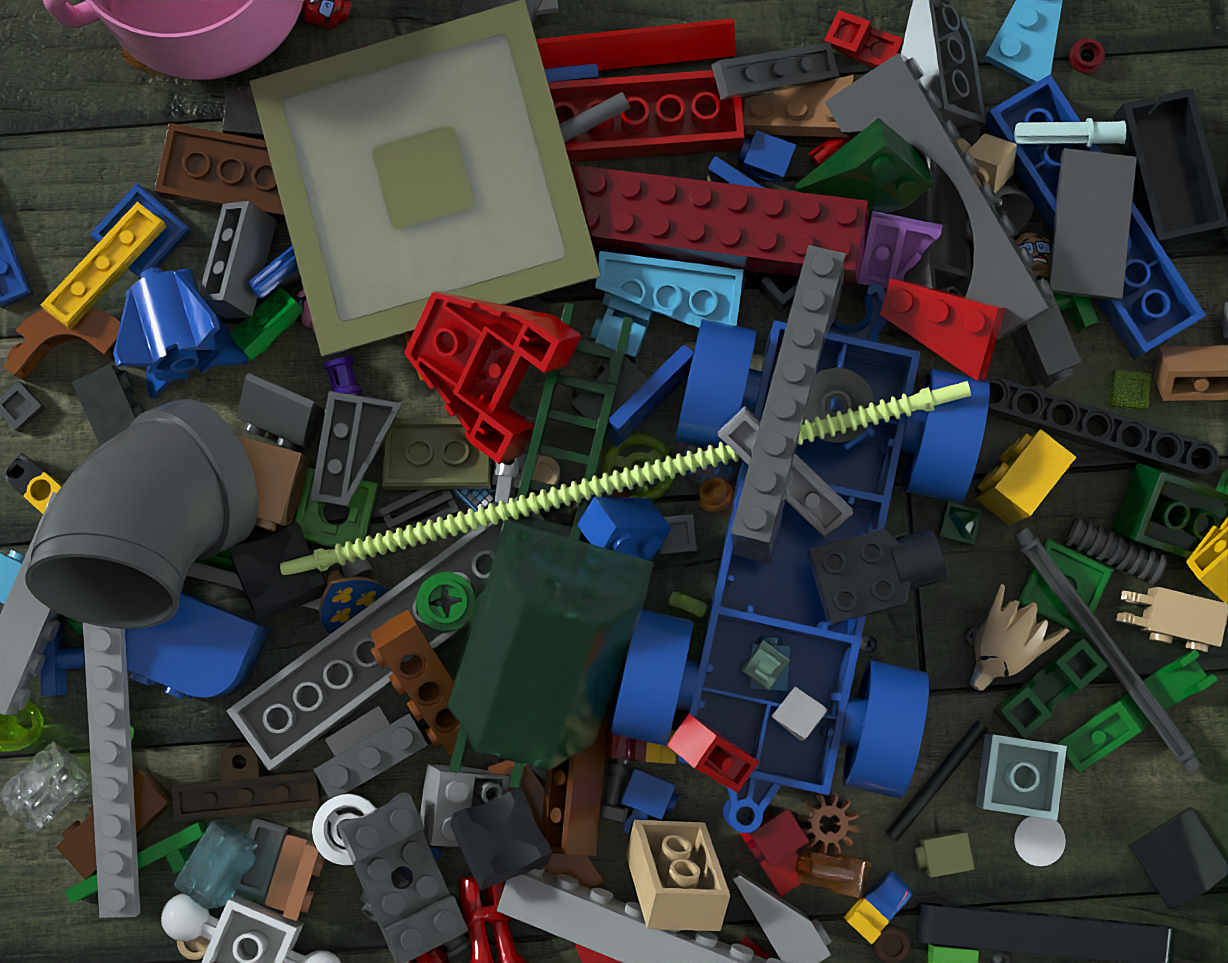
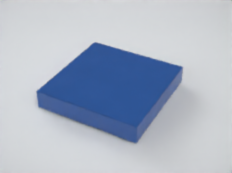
M136 183L90 235L97 242H100L137 202L164 221L166 228L128 268L141 279L140 274L150 268H158L191 230L141 185Z

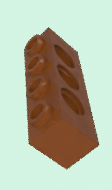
M407 609L370 632L376 645L370 650L381 668L388 665L392 670L393 674L388 677L400 695L407 692L411 698L407 705L416 720L419 722L424 718L429 726L424 730L433 745L438 747L442 744L450 756L454 752L467 699ZM414 655L410 660L401 662L404 657ZM431 682L427 687L420 688L424 683ZM449 708L445 713L438 714L441 710ZM475 713L471 732L484 734L486 730Z

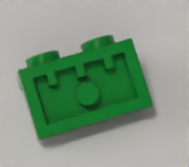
M280 286L254 310L252 317L246 318L229 336L253 360L258 354L265 352L270 347L272 341L285 329L293 326L305 310Z

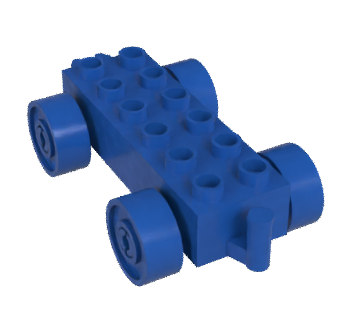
M878 283L871 284L864 295L863 302L866 307V316L860 324L846 326L835 318L828 332L816 370V374L822 370L835 367L854 371L863 377L871 388L875 406L879 405L882 399L885 403L891 402V397L900 400L902 399V394H906L907 397L912 396L921 353L920 351L878 343L879 334L887 321L886 318L880 315L886 293L884 288ZM707 319L701 320L675 442L708 449L709 445H712L713 448H718L720 442L727 445L718 436V431L744 406L760 420L762 419L787 323L774 320L768 336L762 368L759 371L750 369L757 330ZM931 368L922 389L929 387V390L932 391L968 381L971 396L935 405V410L912 411L910 417L903 413L900 414V419L898 420L895 416L889 417V422H885L884 419H880L878 425L870 422V425L876 432V436L872 439L870 436H867L849 450L845 448L842 442L823 441L818 437H814L813 442L805 439L802 445L797 443L795 454L853 509V514L825 538L785 500L771 564L733 554L731 530L749 467L742 459L699 660L697 662L687 659L694 621L638 609L611 734L667 746L675 709L687 711V716L691 714L711 726L760 761L738 793L727 787L729 800L725 801L723 815L725 821L741 833H751L761 825L763 812L781 785L829 795L839 745L846 746L843 765V785L845 787L902 799L911 782L921 746L929 697L928 673L869 660L864 670L857 696H851L850 691L866 616L828 626L807 553L812 548L884 529L900 451L906 452L903 472L904 492L960 504L965 498L972 481L982 445L989 406L990 386L988 380L980 379L976 381L967 375ZM833 398L829 403V407L833 412L837 413V411L843 410L844 402L840 398ZM760 636L782 638V645L790 646L787 691L749 688V676L741 671V669L751 656V643H760ZM794 687L828 709L808 737L802 741L771 717ZM678 755L677 759L679 762L687 763Z

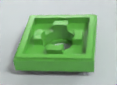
M308 468L294 524L299 523L305 540L335 548L336 544H341L344 547L347 541L355 544L357 538L365 541L379 484L363 480L349 505L350 512L347 520L340 525H333L325 519L324 508L326 504L310 500L315 469Z

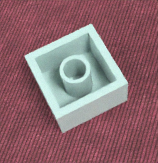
M985 734L975 806L982 809L1057 820L1067 746Z

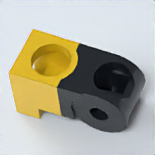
M20 453L2 474L4 479L42 514H44L52 493H58L63 486L53 475L45 471L23 453Z

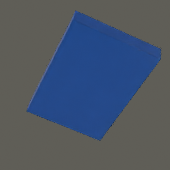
M682 345L609 418L608 441L616 448L689 377L694 352L686 345Z

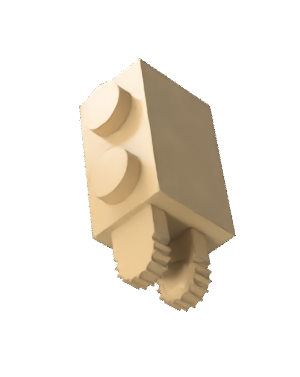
M1161 587L1148 589L1147 595L1122 591V600L1131 604L1145 605L1143 617L1127 612L1118 613L1117 622L1140 627V631L1151 633L1150 640L1165 644H1172L1173 639L1186 642L1185 648L1189 650L1195 649L1198 652L1207 653L1208 648L1221 647L1228 616V604Z

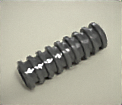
M1077 516L1072 520L1064 537L1066 546L1075 545V550L1077 551L1086 550V555L1091 556L1094 554L1097 560L1102 561L1105 559L1106 564L1110 566L1116 564L1119 570L1125 568L1129 575L1136 573L1137 578L1140 580L1147 578L1148 583L1151 585L1158 582L1162 577L1167 565L1166 555L1160 554L1158 556L1155 550L1150 549L1147 551L1146 546L1142 544L1136 546L1133 540L1127 542L1122 535L1116 537L1114 536V531L1109 530L1105 532L1103 526L1099 525L1096 528L1092 521L1085 523L1081 516Z

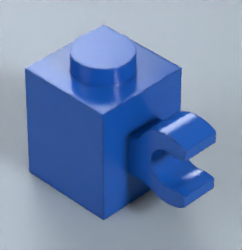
M635 767L621 800V803L634 808L624 824V832H629L634 820H649L648 814L662 820L664 813L671 815L679 797V794L673 792L676 785Z

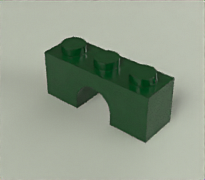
M1084 638L1073 639L994 708L993 712L1016 738L1026 739L1053 715L1051 711L1060 702L1075 691H1081L1108 666Z

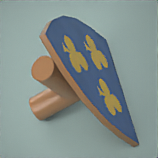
M333 571L328 576V586L321 598L319 606L320 621L331 634L386 594L388 590L376 580L344 578L341 571Z

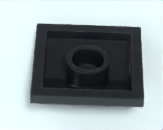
M1188 807L1128 845L1168 909L1179 906L1207 892L1228 874L1227 862L1191 807Z

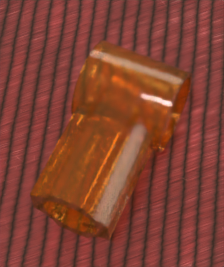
M805 850L803 855L797 860L796 872L798 874V881L820 888L832 889L831 891L842 895L863 899L871 862L848 855L839 854V857Z

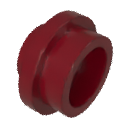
M1089 38L1081 39L1071 48L1069 61L1076 71L1083 74H1091L1098 71L1103 65L1105 51L1098 41ZM1081 53L1090 54L1092 61H1083Z

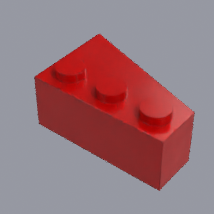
M890 278L880 315L974 380L979 381L980 379H986L1006 308L910 281Z

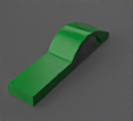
M1195 649L1142 680L1164 710H1167L1188 696L1203 691L1218 681L1213 673L1207 676L1195 659L1200 655ZM1126 692L1117 701L1057 740V743L1067 746L1066 756L1080 773L1140 733L1150 721L1130 694Z

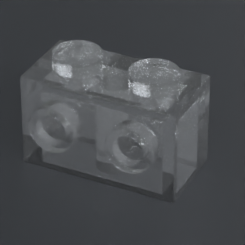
M53 741L43 751L38 752L32 759V762L17 776L12 777L6 783L5 787L0 791V795L9 816L36 834L90 782L79 760Z

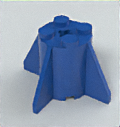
M150 268L140 274L141 280L137 281L126 291V302L113 355L117 367L146 366V383L150 399H157L172 381L190 378L188 372L197 368L200 369L202 374L213 366L246 365L249 362L244 351L229 336L231 332L199 295V288L192 269L186 268L178 271L162 272L160 268Z

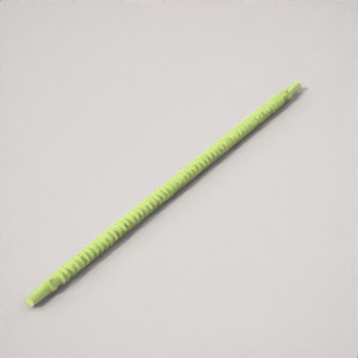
M968 381L932 391L927 387L921 389L919 393L907 397L906 394H902V399L900 400L891 397V402L885 403L882 399L877 406L870 402L868 408L864 409L862 405H859L857 411H852L851 408H848L846 414L837 411V416L831 417L830 414H826V419L824 420L815 417V422L813 423L806 419L801 427L798 444L802 445L805 439L813 442L816 436L824 439L827 433L834 437L835 432L839 430L845 434L847 428H852L853 431H856L858 425H863L864 428H867L869 422L878 425L880 419L889 422V417L895 416L898 420L900 419V414L903 413L910 417L912 411L925 410L928 412L935 410V405L971 396ZM720 442L718 448H713L712 445H709L707 451L698 448V453L692 454L691 451H687V456L685 457L678 453L676 459H671L670 456H667L665 462L656 459L654 465L645 462V467L643 468L635 465L634 470L630 471L625 467L623 473L614 470L612 476L603 473V478L598 479L597 476H593L590 482L583 478L581 484L572 481L570 487L562 484L561 489L557 490L555 487H551L548 493L542 489L540 495L531 492L529 498L520 495L518 501L510 498L507 504L500 500L498 506L489 503L487 509L479 506L476 512L473 509H468V514L459 511L457 517L448 514L446 520L438 517L435 523L429 519L426 525L418 522L416 528L407 525L405 531L399 527L396 529V533L387 530L385 536L377 533L374 539L370 535L366 536L365 541L357 538L355 544L347 541L344 547L341 544H336L335 549H316L312 555L280 563L282 575H289L316 568L321 572L327 570L329 566L335 563L344 566L346 560H349L351 563H355L357 557L365 560L368 554L374 558L377 552L385 555L387 549H390L391 552H396L398 546L405 550L407 544L416 547L418 541L426 544L429 538L435 542L437 541V536L446 539L448 533L457 536L459 530L463 533H467L468 528L477 531L479 525L487 528L488 523L492 522L494 525H498L501 519L507 523L509 517L518 520L520 514L529 517L531 511L539 514L540 509L544 508L546 512H549L551 506L560 509L562 503L570 506L573 500L579 504L582 498L586 497L587 501H590L593 495L602 497L604 492L612 495V490L615 489L621 493L623 492V487H628L629 490H632L634 484L643 487L645 481L654 484V479L659 478L660 481H665V476L670 475L674 479L676 473H681L682 476H685L687 470L696 473V468L698 467L707 470V465L709 464L716 468L718 462L721 461L725 465L728 464L729 459H734L735 462H738L740 456L728 445Z

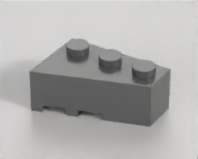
M332 391L328 392L310 499L312 502L349 507L402 408V403Z

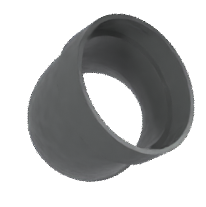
M178 399L141 413L134 419L129 428L121 431L99 446L70 475L56 494L44 516L32 549L31 562L27 567L25 575L26 585L33 596L55 612L80 622L101 627L140 629L157 626L170 620L178 611L180 593L183 589L185 577L194 560L211 558L228 550L230 547L242 543L248 538L256 522L258 493L255 476L249 458L231 427L220 415L205 404L191 399Z

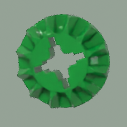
M441 572L430 576L422 583L417 593L416 607L419 616L429 627L439 631H453L464 626L474 614L476 597L471 585L463 577L451 572ZM443 586H446V591H448L450 597L462 599V602H456V604L451 605L449 618H447L443 607L430 604V602H436V600L442 598Z

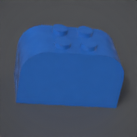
M181 592L178 611L167 622L148 628L125 629L127 670L131 671L129 678L145 685L154 684L159 686V684L165 685L163 692L180 699H184V697L192 699L193 696L219 698L233 695L240 691L250 680L271 627Z

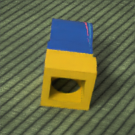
M890 870L874 886L868 889L843 918L872 945L881 935L882 929L910 899L913 890Z

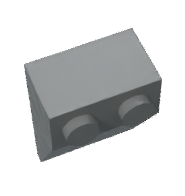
M735 869L730 872L734 882L781 961L785 963H819L831 956L826 946L832 941L817 918L810 921L805 913L739 870Z

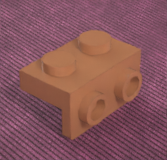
M291 834L285 837L265 900L266 906L284 911L283 917L297 921L300 912L308 913L314 891L308 890L312 876L319 877L325 859L319 854L314 841Z

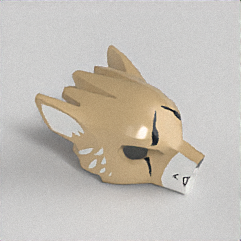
M1001 584L987 618L976 633L974 641L976 666L969 684L979 691H983L996 677H1008L1019 673L1069 632V629L1064 627L1043 639L1049 623L1045 619L1037 624V604L1032 602L1026 607L1017 610L1020 601L1014 600L1001 608L1005 591L1003 584Z

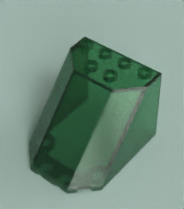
M504 520L482 572L447 705L454 718L459 720L467 733V739L474 751L487 755L489 753L494 754L501 759L523 765L530 764L534 765L535 768L550 771L568 758L594 745L646 599L654 562Z

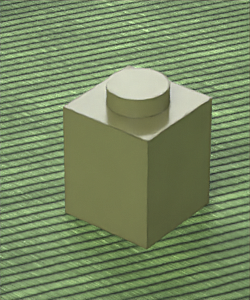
M959 830L919 838L920 847L915 848L917 865L919 870L925 869V874L929 877L975 870L967 832Z

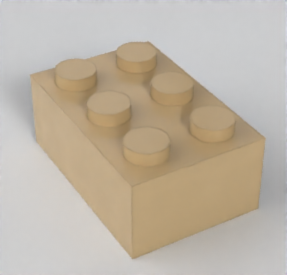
M634 820L626 857L647 929L721 931L730 893L706 824L702 822Z

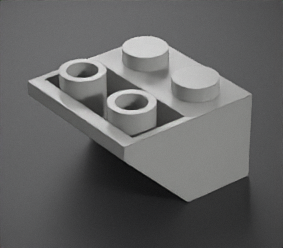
M427 763L420 818L425 828L422 831L428 844L431 846L460 847L450 826L453 813L465 808L488 803L508 793L510 776L462 766L460 773H454L449 771L450 765Z

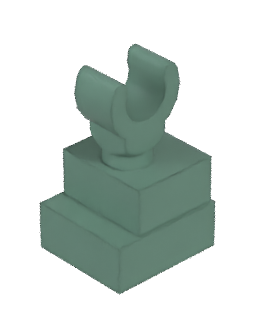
M762 640L741 671L769 690L790 662V659Z

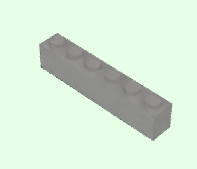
M55 492L50 497L0 614V713L4 715H17L18 710L21 711L26 706L31 693L28 690L32 677L37 676L45 662V656L42 655L47 642H51L55 638L60 626V622L57 621L60 613L48 608L36 599L29 591L25 581L35 540L44 516L57 494Z

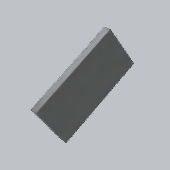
M1063 149L1061 153L1048 283L1053 293L1120 301L1123 298L1137 157Z

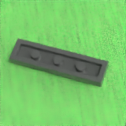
M830 42L719 60L711 65L721 100L823 82L840 76Z

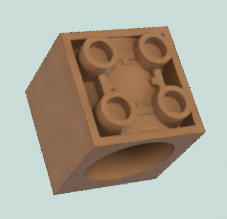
M237 436L249 458L256 480L258 512L255 525L277 533L283 527L294 524L307 469L312 468L313 461L299 452Z

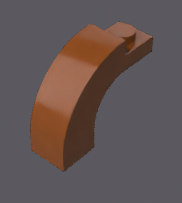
M92 307L69 330L42 309L28 317L16 328L15 331L23 336L25 340L11 349L7 356L8 361L3 367L12 375L26 381L54 347L67 341L90 343L103 355L114 360L113 352L121 322L109 313Z

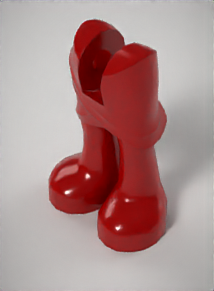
M474 876L461 877L459 879L460 905L463 919L468 928L471 946L470 963H494L485 923H491L497 954L496 963H527L515 948L508 924L510 917L497 911L505 886L504 881L484 889L486 902L481 903L479 887Z

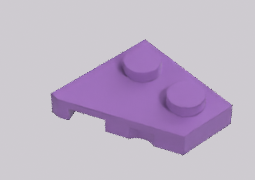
M873 211L858 284L870 286L871 284L878 283L884 289H887L890 278L903 280L906 272L916 265L922 258L924 251L934 240L939 238L943 225Z

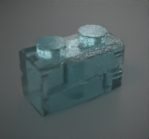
M211 821L173 885L185 895L190 896L192 900L203 908L211 909L219 908L221 905L224 906L228 899L232 898L236 892V887L233 885L240 873H246L254 863L255 855L252 853L258 844L226 821Z

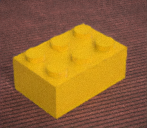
M1041 429L1031 436L1025 433L1021 439L1018 438L1014 443H1011L999 457V460L1003 463L999 467L996 466L992 471L990 470L977 485L981 492L976 497V500L1010 526L1033 514L1075 460L1076 456Z

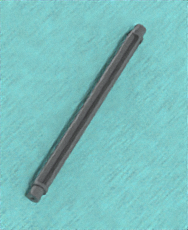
M1027 526L1017 532L1014 537L1021 545L1020 550L1022 553L1027 555L1176 756V761L1178 763L1181 762L1189 773L1199 769L1203 763L1195 754L1196 749L1194 746L1188 743L1112 641L1105 629L1041 545L1039 537H1034Z

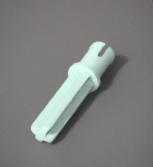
M1087 118L1086 122H1019L1015 126L1014 137L1017 144H1085L1086 147H1091L1092 144H1124L1126 139L1125 121L1093 122L1092 118Z

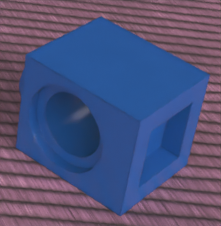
M756 130L753 140L746 139L740 152L739 159L744 161L742 172L782 186L796 145Z

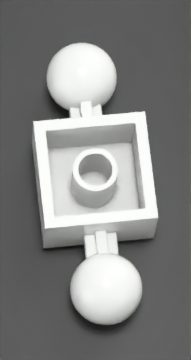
M182 893L172 897L164 905L161 913L162 927L171 938L178 941H190L202 936L211 940L201 963H341L340 959L329 951L317 950L306 956L293 951L304 923L285 918L283 914L239 895L228 899L220 919L210 916L205 902L200 897L190 893Z

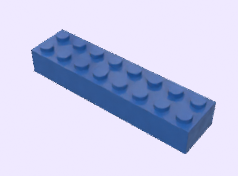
M1048 75L989 110L984 127L989 135L1017 144L1014 131L1016 124L1019 122L1081 121L1052 76ZM1017 144L1014 174L1052 233L1054 229L1061 153L1064 148L1100 152L1096 144H1092L1091 147H1086L1085 144ZM1132 201L1123 298L1120 301L1094 299L1135 360L1204 318L1206 314Z

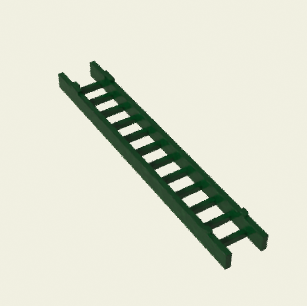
M565 303L561 321L570 327L575 313V306L573 304ZM624 317L616 350L605 348L604 344L581 340L575 349V352L610 360L608 369L611 370L607 385L561 375V368L548 371L516 501L519 500L520 495L529 498L531 490L540 492L544 489L548 493L551 487H555L557 490L561 489L560 486L533 480L539 454L586 465L585 479L588 482L592 481V477L597 475L609 418L611 417L632 332L633 318ZM557 384L605 395L599 421L552 410L551 406ZM548 419L596 430L590 456L542 445ZM586 497L582 498L581 503L577 506L573 527H570L568 534L570 539L564 563L561 562L560 566L569 573H573L582 531L577 524L590 503ZM523 514L519 515L518 520H515L513 517L511 519L449 768L450 772H461L468 741L515 752L517 755L509 784L510 787L519 788L521 785L568 593L567 589L558 585L555 599L552 598L550 606L552 608L547 633L546 635L543 634L541 643L544 645L537 671L489 659L495 632L512 636L508 627L499 624L498 620L504 596L511 598L513 590L507 587L513 561L520 562L522 553L516 552V547L522 525L553 533L566 526L532 517H525ZM486 668L535 680L529 706H521L481 696L480 692ZM477 705L526 716L520 743L471 732Z

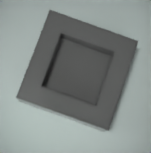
M16 381L0 396V415L18 432L45 409L42 403L20 381Z

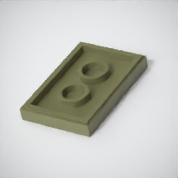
M457 418L395 419L384 439L383 490L491 489L492 459L469 442L464 435L466 430Z

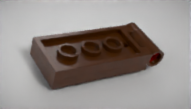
M169 123L154 192L160 198L222 209L225 203L250 201L275 219L286 221L265 140Z

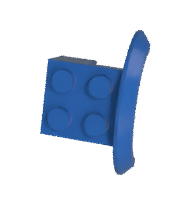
M593 497L577 524L592 547L575 575L555 564L546 554H531L530 558L540 573L569 591L596 597L632 595L642 590L647 583L649 576L648 565L656 552L662 547L663 541L672 528L650 499Z

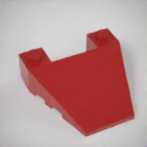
M433 291L404 354L429 388L436 389L445 401L446 405L444 408L451 417L456 416L466 430L464 435L469 442L496 463L501 464L521 457L533 434L535 425L509 407L530 363L542 372L566 367L582 335L551 314Z

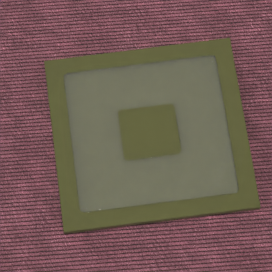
M519 0L250 81L322 357L414 331L433 291L506 305L601 277L525 0Z

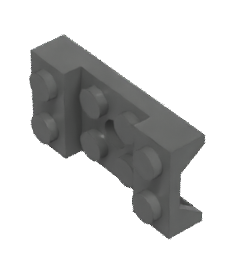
M404 792L398 794L388 804L366 815L343 821L336 825L394 961L397 963H407L468 931L454 896L449 894L422 831L425 828L410 794ZM404 866L409 871V880L406 885L395 887L391 880L392 873L396 868Z

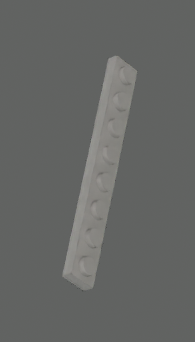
M83 622L99 918L136 917L141 912L125 629L101 627Z

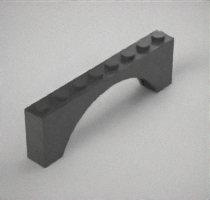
M897 53L826 100L825 104L842 133L850 136L858 135L877 118H880L905 141L933 159L949 176L965 204L973 232L974 264L971 281L965 297L1006 308L997 340L1052 309L1053 305L1050 299L1054 297V294L1045 279L1041 278L1038 280L1033 273L1031 267L1035 265V262L1025 246L1019 248L1012 236L1017 232L1006 214L1000 216L993 205L998 202V199L987 182L982 185L975 172L979 170L975 159L969 151L963 153L956 142L961 138L958 130L950 119L946 122L943 120L938 111L942 107L938 96L932 88L926 91L920 78L924 76V73L913 57L908 59L906 56Z
M811 245L807 247L731 530L734 555L771 564L808 399L830 327L835 320L843 290L846 253Z

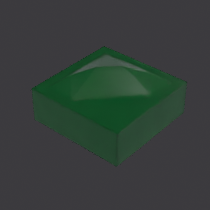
M946 502L938 537L974 546L983 510L954 502Z

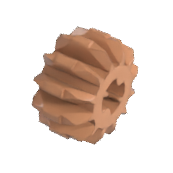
M835 792L830 793L828 804H826L823 794L816 793L815 798L818 806L815 807L808 800H805L803 803L805 808L811 811L810 815L797 814L798 820L808 822L807 826L801 827L804 834L812 833L808 838L809 842L805 845L808 848H812L820 840L818 847L820 854H826L828 843H831L833 852L839 854L841 853L839 840H842L848 846L853 844L852 839L846 836L847 831L852 833L859 832L860 828L858 826L848 824V821L859 817L858 812L850 811L844 813L851 804V801L847 798L842 800L836 807L838 794ZM823 815L829 818L833 815L836 816L837 820H834L833 823L837 826L833 831L825 829L822 832L819 826H823V824L819 820Z

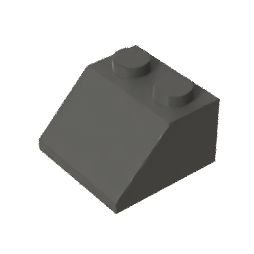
M247 373L237 418L246 423L244 430L261 438H264L266 432L278 437L276 444L288 450L296 452L298 447L309 450L325 415V411L310 399Z

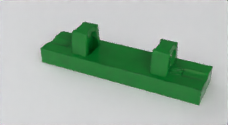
M206 821L197 822L137 853L138 870L166 857L175 874L192 866L185 848L190 846L191 843L211 834ZM97 874L65 890L70 904L98 893Z

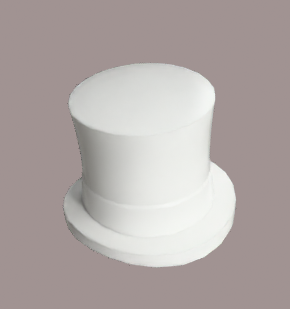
M342 794L325 802L318 810L313 822L312 834L317 850L325 859L332 863L353 865L336 825L343 821L366 815L377 808L369 800L354 794Z

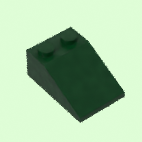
M877 118L797 183L796 189L802 193L867 200L871 219L873 211L887 214L905 208L931 188L933 182L927 159L880 118Z
M1137 463L1112 531L1135 541L1189 558L1213 525L1220 528L1228 517V495Z

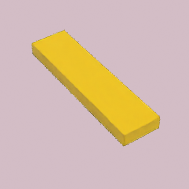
M137 202L41 304L43 310L71 330L166 228L164 221Z

